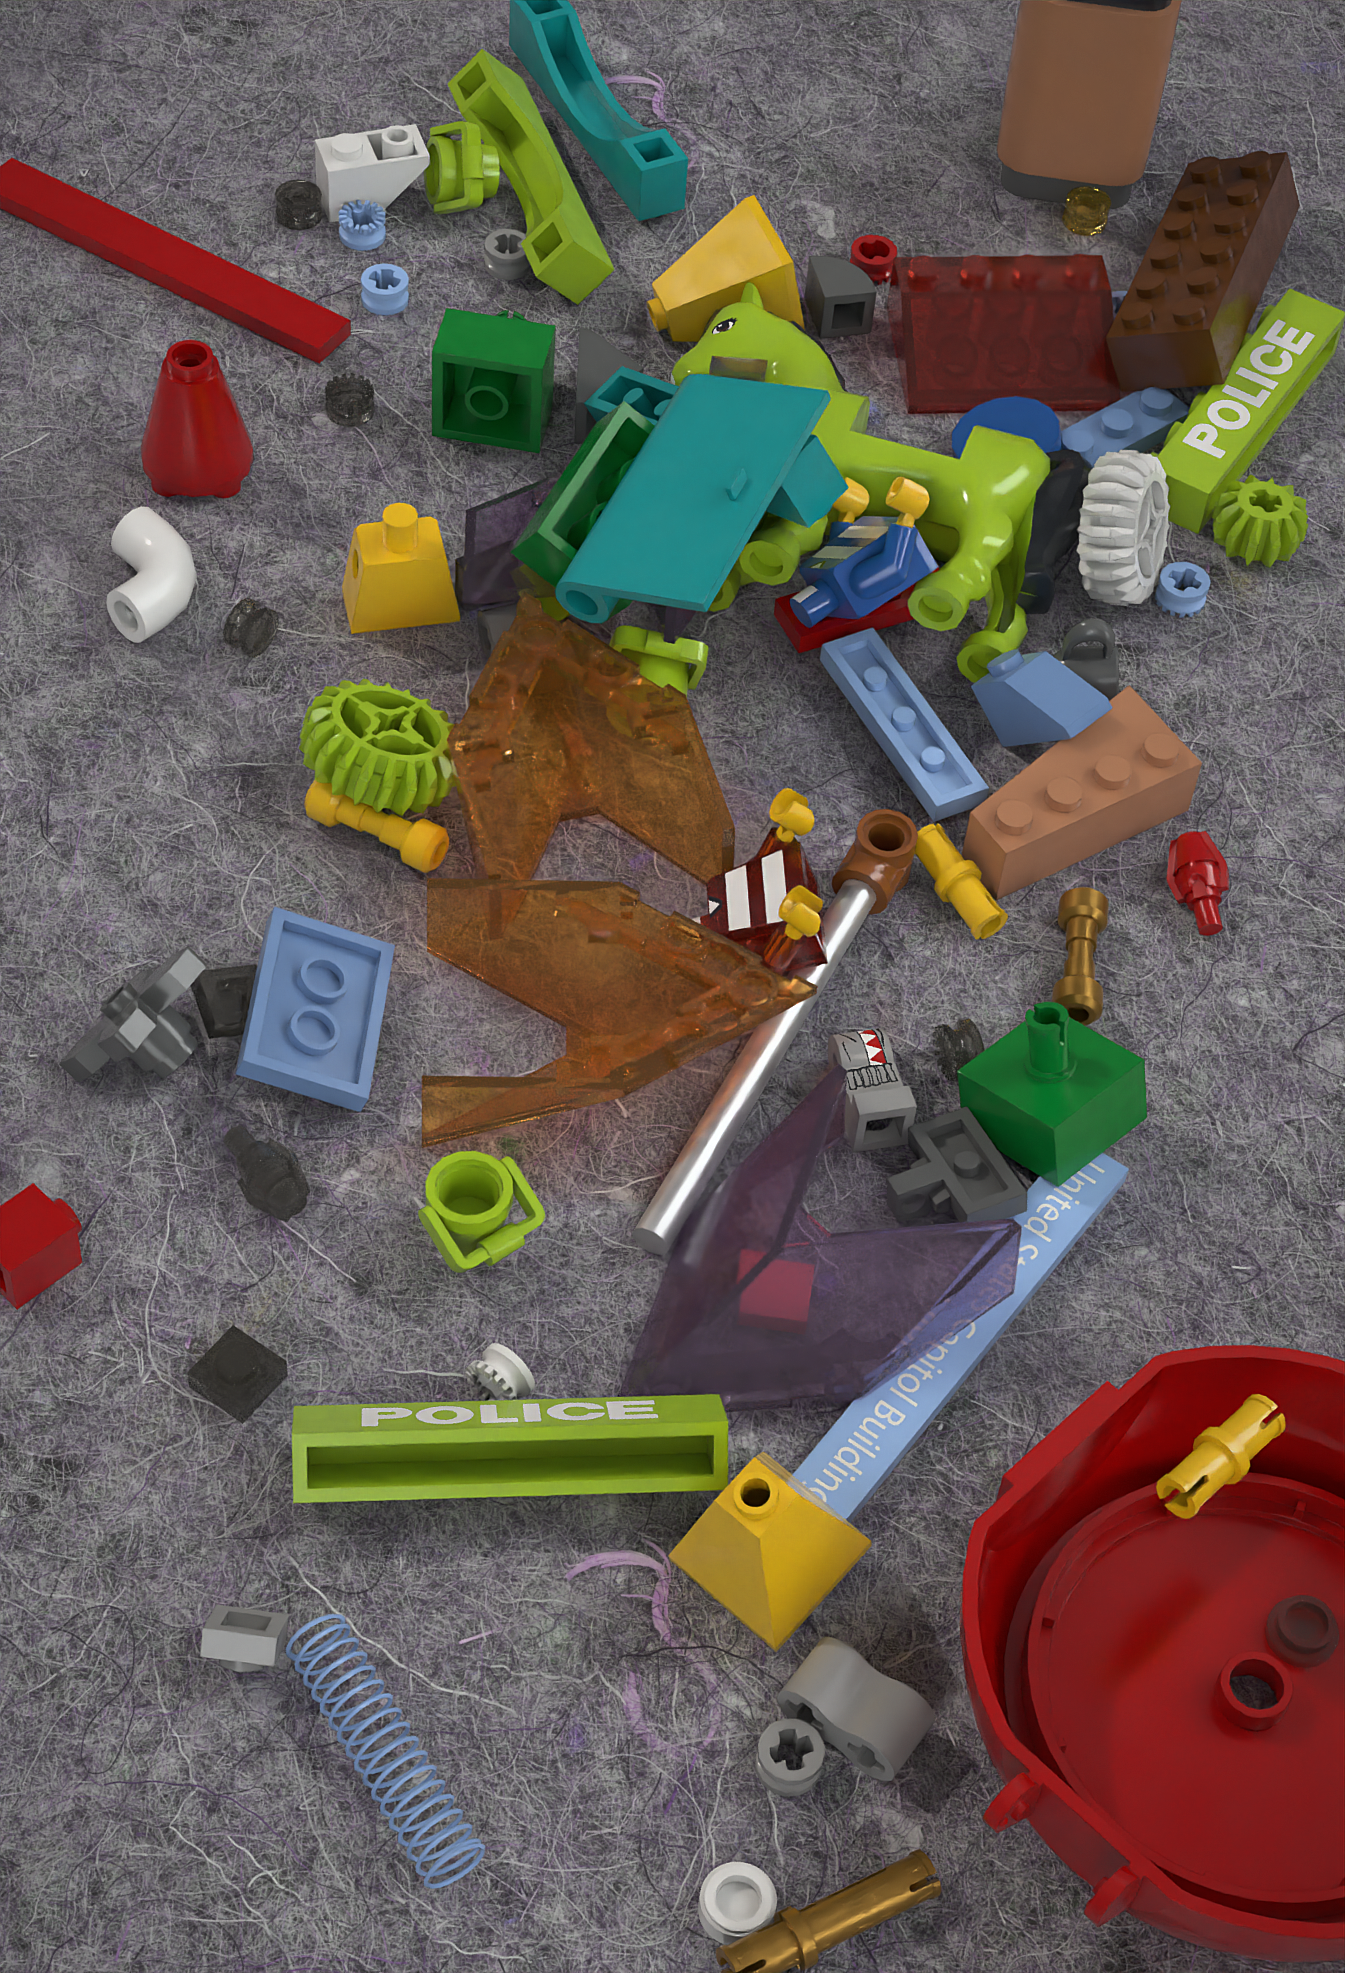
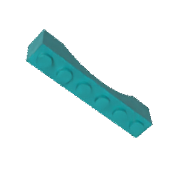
M510 0L509 46L636 219L642 221L685 209L688 157L666 128L655 130L641 125L630 117L617 102L593 59L577 12L569 1Z

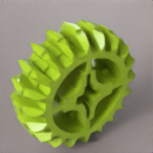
M363 678L358 685L349 680H342L338 687L325 686L321 696H315L312 706L307 708L300 732L301 742L299 750L304 753L303 765L311 770H315L314 780L317 782L332 783L333 795L344 794L352 798L354 806L359 803H365L373 806L377 813L383 808H388L400 816H403L407 809L423 814L428 806L439 807L443 798L449 796L452 787L456 786L462 771L461 765L464 759L465 743L459 738L460 728L448 722V713L443 710L432 709L430 699H418L410 695V689L400 691L392 688L389 682L378 686Z

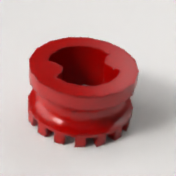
M865 235L854 240L851 246V259L849 262L863 270L872 280L873 284L874 281H877V284L881 285L883 281L887 283L889 278L892 279L895 273V261L898 254L897 247L893 241L880 235Z

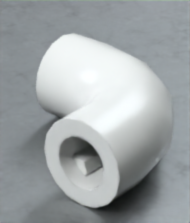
M142 506L133 509L118 523L111 541L113 552L130 564L138 573L129 581L109 592L106 599L107 610L111 620L127 639L135 643H141L165 628L187 608L197 579L191 549L187 542L166 520L149 507Z

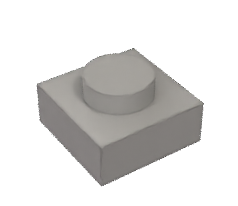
M216 1604L202 1630L200 1657L219 1659L220 1665L224 1668L240 1672L258 1671L264 1666L274 1667L286 1644L289 1614Z

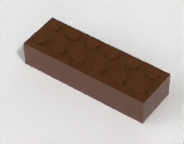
M1255 151L1243 157L1227 159L1208 156L1188 163L1106 336L1121 392L1142 391L1150 387L1168 389L1221 385L1225 383L1300 207L1288 152L1269 154L1266 151Z

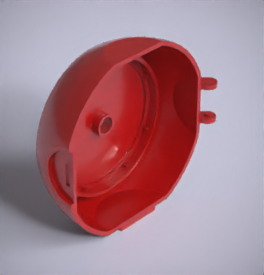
M1257 1345L1206 1346L1156 1355L1120 1389L1106 1381L1002 1476L996 1502L974 1521L968 1541L960 1592V1641L966 1686L975 1721L990 1759L1005 1785L985 1811L983 1821L996 1833H999L1026 1819L1050 1850L1074 1874L1093 1888L1092 1892L1095 1895L1086 1903L1083 1914L1097 1927L1126 1911L1135 1918L1169 1935L1214 1951L1251 1959L1292 1963L1344 1960L1345 1361L1290 1348ZM1252 1394H1260L1272 1400L1278 1407L1262 1422L1267 1424L1274 1416L1283 1413L1286 1422L1285 1430L1279 1436L1273 1438L1250 1460L1249 1472L1235 1484H1224L1190 1519L1181 1518L1169 1511L1165 1504L1180 1491L1175 1488L1165 1498L1160 1499L1156 1489L1157 1481L1164 1475L1169 1474L1194 1451L1193 1444L1195 1438L1208 1427H1220ZM1241 1675L1257 1677L1270 1686L1275 1693L1278 1703L1268 1709L1249 1708L1239 1702L1232 1693L1230 1679Z

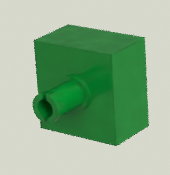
M446 308L432 350V436L540 454L553 408L556 326L527 321L523 315L514 311L512 318H508L509 310L501 311L496 316Z
M1056 1002L1035 1004L1034 1011L1031 1009L1026 1011L1024 1022L957 1071L960 1107L969 1108L996 1149L1057 1187L1147 1118L1145 1060L1069 1017L1067 1009Z

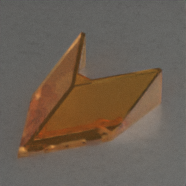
M524 591L516 606V617L508 631H503L469 696V707L460 724H454L447 737V749L491 941L504 939L559 823L566 820L600 814L720 896L727 895L725 873L734 870L735 826L686 695L670 684L663 688L656 685L640 674L639 664L569 619L560 623L542 611L541 601Z
M427 878V952L565 1027L566 1055L524 1077L422 1075V1148L625 1097L816 995L818 986L798 975H795L792 980L781 976L762 965V956L675 910L670 916L640 901L639 891L621 882Z

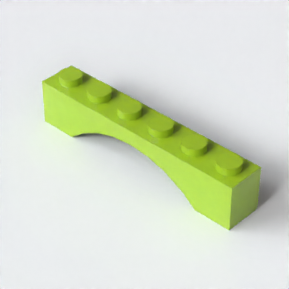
M481 49L447 85L461 115L467 122L476 123L479 126L481 139L484 144L494 145L497 149L499 165L514 188L525 214L527 232L526 238L521 242V245L535 276L578 305L595 288L600 286L615 269L523 78L484 49Z

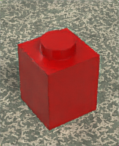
M34 1183L0 1206V1293L17 1310L83 1263L78 1233L82 1231V1226L77 1215L65 1201L60 1198L52 1201Z

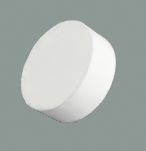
M729 1862L720 1865L708 1874L702 1884L698 1902L700 1922L713 1939L724 1945H729L773 1923L777 1906L776 1890L770 1878L754 1865L744 1862Z

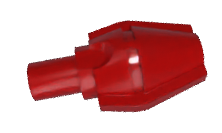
M1191 831L1181 834L1177 839L1170 841L1167 883L1177 903H1186L1188 909L1194 911L1199 934L1203 936L1217 934L1223 929L1218 905L1221 903L1222 892L1229 890L1228 865L1206 831Z

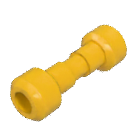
M314 780L307 791L304 806L309 818L328 827L343 823L359 832L366 831L379 837L380 842L399 850L403 863L423 873L436 869L447 853L449 836L446 828L425 818L412 823L395 814L388 815L382 811L377 813L373 806L365 803H359L354 806L352 798L344 794L336 796L332 794V783H319Z

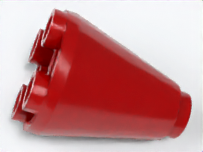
M197 340L179 341L168 349L161 365L140 448L143 470L151 480L153 491L161 496L183 495L200 497L213 495L218 498H230L241 490V481L249 474L254 461L249 432L220 363L213 355L211 348Z

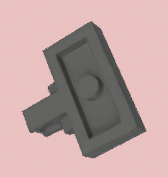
M968 1107L908 1127V1145L918 1161L911 1164L909 1170L886 1178V1202L898 1222L926 1216L932 1209L936 1213L948 1212L951 1208L968 1233L1027 1211L1026 1190Z

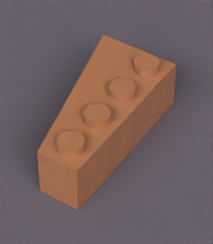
M1130 685L1109 701L1112 706L1110 711L1072 739L1057 742L970 812L962 857L964 860L974 861L982 873L981 883L995 900L1001 899L1189 811L1202 762Z

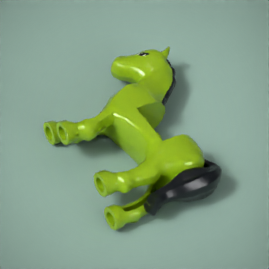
M751 282L745 285L740 302L724 306L714 312L696 346L675 362L671 373V384L680 386L683 379L690 374H709L719 377L828 390L831 400L811 434L818 437L843 479L848 477L868 491L870 496L869 503L863 513L855 518V521L862 516L899 517L901 512L886 504L889 488L897 477L908 478L927 490L930 498L928 507L921 517L914 521V525L919 529L918 532L933 558L946 564L937 572L930 573L917 581L907 603L910 615L923 627L945 631L957 628L964 618L971 601H980L983 597L985 598L988 610L985 626L981 631L971 634L962 642L956 657L959 671L971 682L975 683L989 673L987 664L1003 653L1018 649L1021 646L1028 632L1026 625L1027 614H1045L1049 611L1056 591L1053 578L1054 566L1058 559L1068 553L1079 538L1077 531L1081 518L1079 509L1083 505V489L1088 485V474L1093 468L1091 463L1079 452L1074 450H1058L1045 453L1033 439L979 425L973 427L960 459L866 435L870 407L869 397L845 390V379L836 368L831 355L825 351L822 343L808 335L796 322L786 321L772 312L765 311L756 286ZM831 508L823 518L817 520L810 528L765 511L708 610L715 612L729 608L740 586L753 582H760L771 586L788 582L800 562V555L820 549L824 535H830L831 522L838 521L840 512Z

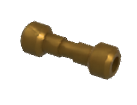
M1077 887L1066 891L1059 899L1058 924L1066 932L1065 947L1068 951V959L1064 963L1063 978L1057 981L1053 987L1052 1002L1063 1005L1067 1009L1069 1017L1086 1026L1097 1021L1102 1015L1103 988L1095 981L1093 953L1097 948V935L1107 927L1109 903L1106 896L1101 892L1089 887Z

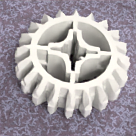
M1137 450L1106 452L1104 456L1098 458L1094 468L1088 474V485L1083 489V505L1079 509L1081 518L1080 526L1077 529L1079 545L1076 551L1080 554L1078 569L1081 575H1083L1082 584L1091 599L1103 601L1110 605L1128 606L1129 603L1142 604L1152 594L1154 586L1159 581V570L1164 566L1163 556L1165 548L1168 546L1166 538L1167 530L1170 527L1168 524L1170 505L1167 499L1169 487L1165 482L1166 473L1158 457L1139 453Z

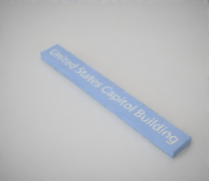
M1101 1153L1059 1187L1039 1176L1027 1191V1211L1004 1219L793 1473V1476L851 1523L1123 1185L1129 1168L1108 1155Z

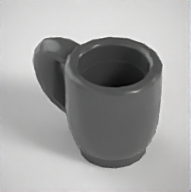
M1096 618L1082 620L1067 632L1062 650L1050 655L1105 695L1109 701L1118 694L1119 652L1118 647L1115 646L1116 635L1112 627L1103 620ZM1097 641L1103 644V646L1075 647L1080 643Z

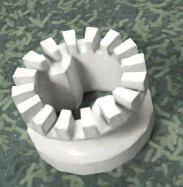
M492 1343L483 1351V1361L474 1360L466 1368L465 1376L468 1377L467 1382L470 1385H474L472 1388L474 1393L483 1392L479 1397L482 1401H485L487 1398L489 1400H518L517 1396L525 1397L535 1388L534 1378L526 1364L513 1351L501 1344Z

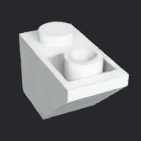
M416 124L406 126L395 125L386 129L355 134L343 133L335 137L315 140L316 187L329 222L339 221L340 209L342 210L343 205L348 206V202L351 201L357 204L356 200H361V204H365V200H369L370 205L375 202L384 211L430 165V155Z

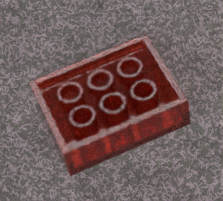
M1025 254L1021 256L970 255L961 257H930L922 255L916 257H894L887 312L907 414L968 413L975 406L990 400L1014 396L1036 399L1050 407L1053 412L1100 411L1121 400L1118 379L1106 341V336L1114 321L1112 291L1102 255L1035 256Z

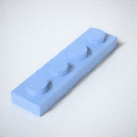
M874 628L822 644L820 662L933 822L975 808L987 799L989 787Z

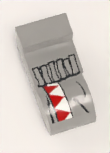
M883 1028L831 1035L828 1040L829 1067L835 1086L834 1094L852 1152L908 1144V1127L913 1126L917 1105L910 1086H903L894 1062L891 1043L886 1031ZM891 1119L890 1125L885 1129L878 1131L866 1129L867 1121Z

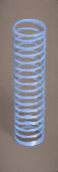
M327 1614L318 1617L304 1625L290 1638L286 1646V1655L292 1661H295V1671L303 1675L304 1685L312 1689V1699L320 1703V1713L329 1717L328 1724L331 1729L337 1731V1741L346 1745V1756L355 1759L354 1770L363 1774V1784L368 1788H372V1799L381 1803L380 1813L385 1817H390L389 1828L399 1832L398 1843L408 1847L406 1851L407 1858L416 1862V1873L425 1876L424 1886L434 1889L449 1885L463 1877L480 1862L485 1853V1845L481 1844L482 1840L478 1838L467 1839L472 1832L473 1825L468 1823L457 1825L463 1817L464 1810L458 1808L450 1809L454 1802V1795H440L445 1788L446 1781L442 1779L432 1780L436 1774L437 1767L430 1764L424 1765L428 1752L424 1750L415 1751L419 1744V1738L416 1736H406L410 1730V1723L405 1721L398 1722L402 1709L398 1707L389 1708L393 1701V1695L389 1693L380 1694L384 1688V1681L373 1679L376 1667L364 1665L367 1661V1653L356 1651L359 1646V1640L355 1637H348L351 1626L346 1624L345 1617L341 1614ZM331 1618H337L341 1621V1624L325 1628L312 1637L298 1654L292 1653L291 1647L293 1642L310 1627ZM345 1628L346 1632L344 1633V1635L338 1641L334 1642ZM338 1629L334 1633V1635L327 1641H325L323 1644L306 1652V1650L319 1638L323 1637L331 1631ZM344 1643H354V1646L346 1655L324 1668L310 1671L315 1663L324 1655ZM355 1656L363 1657L353 1670L334 1681L318 1685L332 1669ZM312 1660L305 1671L300 1668V1661ZM363 1670H371L368 1678L349 1692L337 1697L328 1698L332 1691L342 1682ZM320 1674L315 1680L314 1685L308 1681V1675ZM372 1684H380L377 1691L367 1700L348 1710L336 1713L340 1706L358 1691ZM329 1688L322 1699L317 1696L316 1689ZM382 1698H388L387 1703L377 1713L354 1725L345 1726L357 1712L370 1703ZM337 1702L332 1708L331 1713L325 1710V1703ZM391 1712L397 1713L395 1718L384 1728L363 1739L354 1740L365 1727L379 1717ZM346 1716L339 1727L334 1724L333 1717ZM397 1727H406L403 1733L388 1745L372 1753L362 1755L382 1735ZM356 1729L348 1741L342 1738V1731ZM407 1741H414L411 1748L397 1759L381 1767L371 1769L380 1758L396 1746ZM365 1743L357 1755L351 1753V1745L355 1746ZM423 1755L420 1762L412 1769L395 1779L381 1783L385 1776L394 1768L410 1758ZM373 1758L366 1769L359 1767V1760ZM425 1770H432L429 1776L417 1786L400 1795L390 1797L399 1786L414 1775ZM382 1772L374 1784L368 1781V1774ZM441 1784L438 1790L428 1799L412 1808L399 1812L415 1795L433 1785ZM391 1786L383 1798L377 1796V1788L381 1789ZM444 1799H450L433 1816L415 1825L408 1826L414 1818L431 1805ZM401 1800L392 1813L385 1810L386 1803ZM411 1814L401 1827L394 1825L395 1817L398 1818ZM452 1814H459L446 1828L430 1837L417 1841L424 1832L440 1820ZM421 1828L410 1842L403 1840L404 1832ZM468 1828L464 1835L448 1847L434 1854L427 1855L432 1848L452 1833ZM430 1843L419 1857L412 1855L413 1847ZM473 1848L468 1854H466L463 1858L459 1859L455 1863L437 1870L442 1864H444L450 1858L456 1856L457 1854ZM480 1849L478 1856L462 1871L444 1881L433 1884L429 1883L430 1877L447 1873L459 1867L473 1857ZM440 1857L428 1872L421 1870L422 1862Z

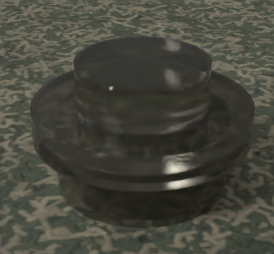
M1297 1595L1280 1601L1272 1608L1266 1620L1265 1636L1271 1650L1281 1660L1296 1667L1310 1668L1325 1663L1332 1656L1338 1645L1339 1628L1333 1612L1323 1601L1313 1596Z

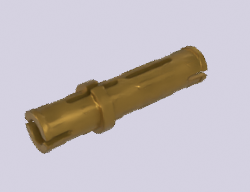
M917 1849L910 1852L909 1856L806 1907L797 1910L794 1907L787 1906L775 1912L773 1923L729 1945H722L716 1949L717 1963L721 1966L726 1963L730 1965L729 1968L722 1970L721 1973H782L792 1967L804 1971L818 1963V1954L928 1899L940 1896V1880L936 1878L929 1882L926 1880V1877L937 1873L929 1857L922 1850Z

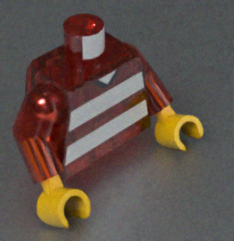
M790 788L782 789L773 799L769 811L771 820L779 824V828L773 827L769 830L754 857L740 866L712 877L706 883L708 914L679 922L676 925L679 943L687 959L717 951L728 976L735 980L752 977L775 979L786 971L828 963L822 913L823 900L821 899L820 886L801 842H797L795 835H806L814 826V815L812 810L808 808L809 803L806 797Z

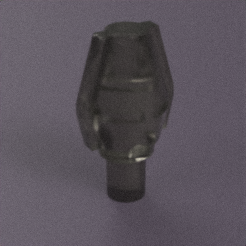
M243 1126L231 1128L224 1136L223 1142L236 1157V1165L241 1176L237 1183L245 1199L250 1205L281 1221L288 1222L292 1216L299 1214L305 1208L307 1195L311 1191L296 1154L288 1147L271 1138L267 1144L263 1141H256Z

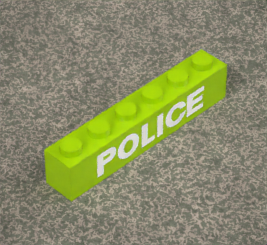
M1290 288L1276 306L1272 304L1266 306L1259 319L1255 333L1250 334L1247 332L1225 383L1211 385L1207 393L1200 391L1194 398L1184 423L1176 421L1171 427L1162 451L1159 454L1151 453L1153 457H1158L1166 473L1165 482L1169 487L1167 499L1170 505L1168 521L1196 534L1200 533L1212 517L1215 502L1219 501L1220 494L1224 493V490L1228 488L1230 481L1240 480L1335 354L1345 321L1344 311Z
M719 1394L294 1406L292 1422L293 1503L724 1490L728 1486V1419Z

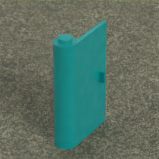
M690 374L685 377L557 584L555 595L561 606L573 616L590 623L606 621L620 598L707 612L830 402L831 397L828 390L719 377L709 374Z

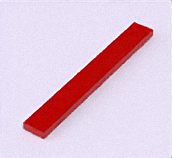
M12 157L0 166V209L320 364L351 335L350 319Z

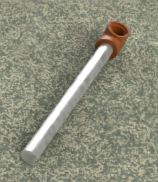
M890 809L874 810L867 813L859 821L855 841L833 875L831 885L836 897L823 916L818 932L810 938L632 1233L636 1243L646 1251L657 1255L667 1253L866 916L884 911L895 892L900 891L908 883L918 833L911 819L901 812Z

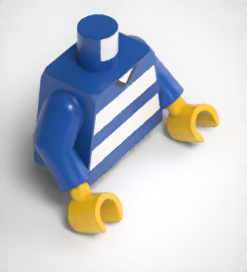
M848 477L844 479L849 488L832 505V508L839 511L840 514L838 521L831 522L829 542L801 564L799 568L800 574L808 587L790 599V606L803 625L810 628L826 616L848 619L864 617L938 568L937 563L918 532L919 529L914 525V521L925 512L930 500L929 494L923 486L908 478L897 477L889 488L886 504L901 512L899 517L862 516L855 521V518L859 517L866 509L870 496L868 491L859 483Z

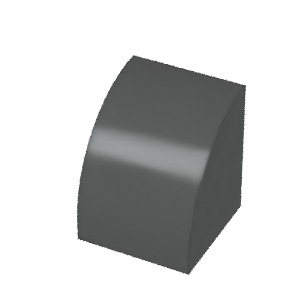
M809 256L804 298L819 338L871 333L877 292L869 276L859 267L845 260L830 256Z

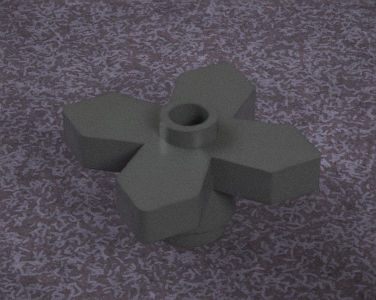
M187 946L173 954L155 972L148 968L134 976L129 982L119 987L104 1002L100 1011L106 1017L80 1038L59 1065L77 1082L92 1076L110 1058L118 1062L127 1056L144 1072L153 1070L161 1079L170 1075L192 1054L198 1045V1041L189 1033L192 1026L170 1004L189 988L207 964Z

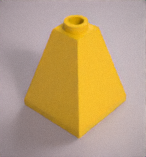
M755 195L744 198L652 283L655 298L646 301L650 318L657 332L666 329L672 341L699 342L714 312L724 306L740 302L745 285L751 282L756 286L765 311L772 312L786 321H794L805 331L794 262Z
M763 1451L755 1456L712 1502L668 1557L672 1563L777 1652L872 1546V1541Z

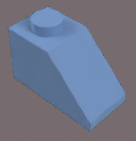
M1018 649L1003 653L987 664L989 673L971 685L1002 747L1072 739L1112 709L1105 695L1047 651L1021 655Z

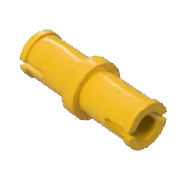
M934 823L929 824L917 831L918 839L915 854L935 880L934 890L943 902H951L970 928L975 939L978 940L980 937L981 939H986L998 932L1007 922L1008 915L999 907L981 883L982 873L974 861L964 860L940 824L937 823L936 826Z
M1252 1394L1220 1427H1208L1195 1438L1193 1444L1194 1451L1169 1474L1164 1475L1157 1481L1156 1489L1160 1499L1165 1498L1175 1488L1180 1491L1165 1504L1166 1508L1176 1516L1190 1519L1224 1484H1235L1249 1472L1250 1460L1273 1438H1276L1285 1430L1286 1422L1283 1413L1274 1416L1267 1424L1262 1422L1278 1406L1266 1396Z

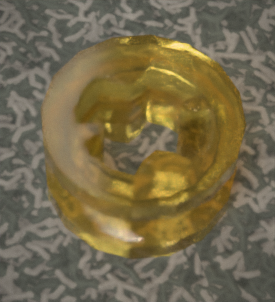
M1080 186L1072 189L1066 196V208L1062 215L1063 225L1071 232L1083 236L1100 234L1106 229L1108 223L1107 215L1112 204L1110 197L1102 190L1090 186Z

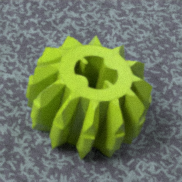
M1251 474L1244 483L1230 481L1228 488L1224 490V493L1220 494L1219 501L1215 502L1212 518L1214 519L1212 524L1214 527V543L1226 547V557L1239 555L1245 558L1247 566L1253 560L1262 562L1268 568L1272 566L1275 560L1289 562L1292 554L1296 552L1300 543L1304 541L1308 529V524L1306 523L1308 519L1306 499L1294 496V485L1279 486L1275 484L1273 476L1267 482L1259 481Z

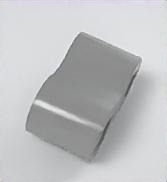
M832 1637L821 1638L777 1695L778 1704L788 1718H796L809 1723L819 1732L823 1740L834 1745L857 1768L881 1781H891L935 1723V1713L929 1703L918 1692L903 1682L880 1673L850 1645Z

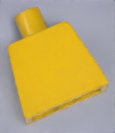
M393 503L384 509L382 522L360 524L354 528L342 584V594L351 634L460 622V613L438 521L431 516L418 518V513L413 506L406 503Z

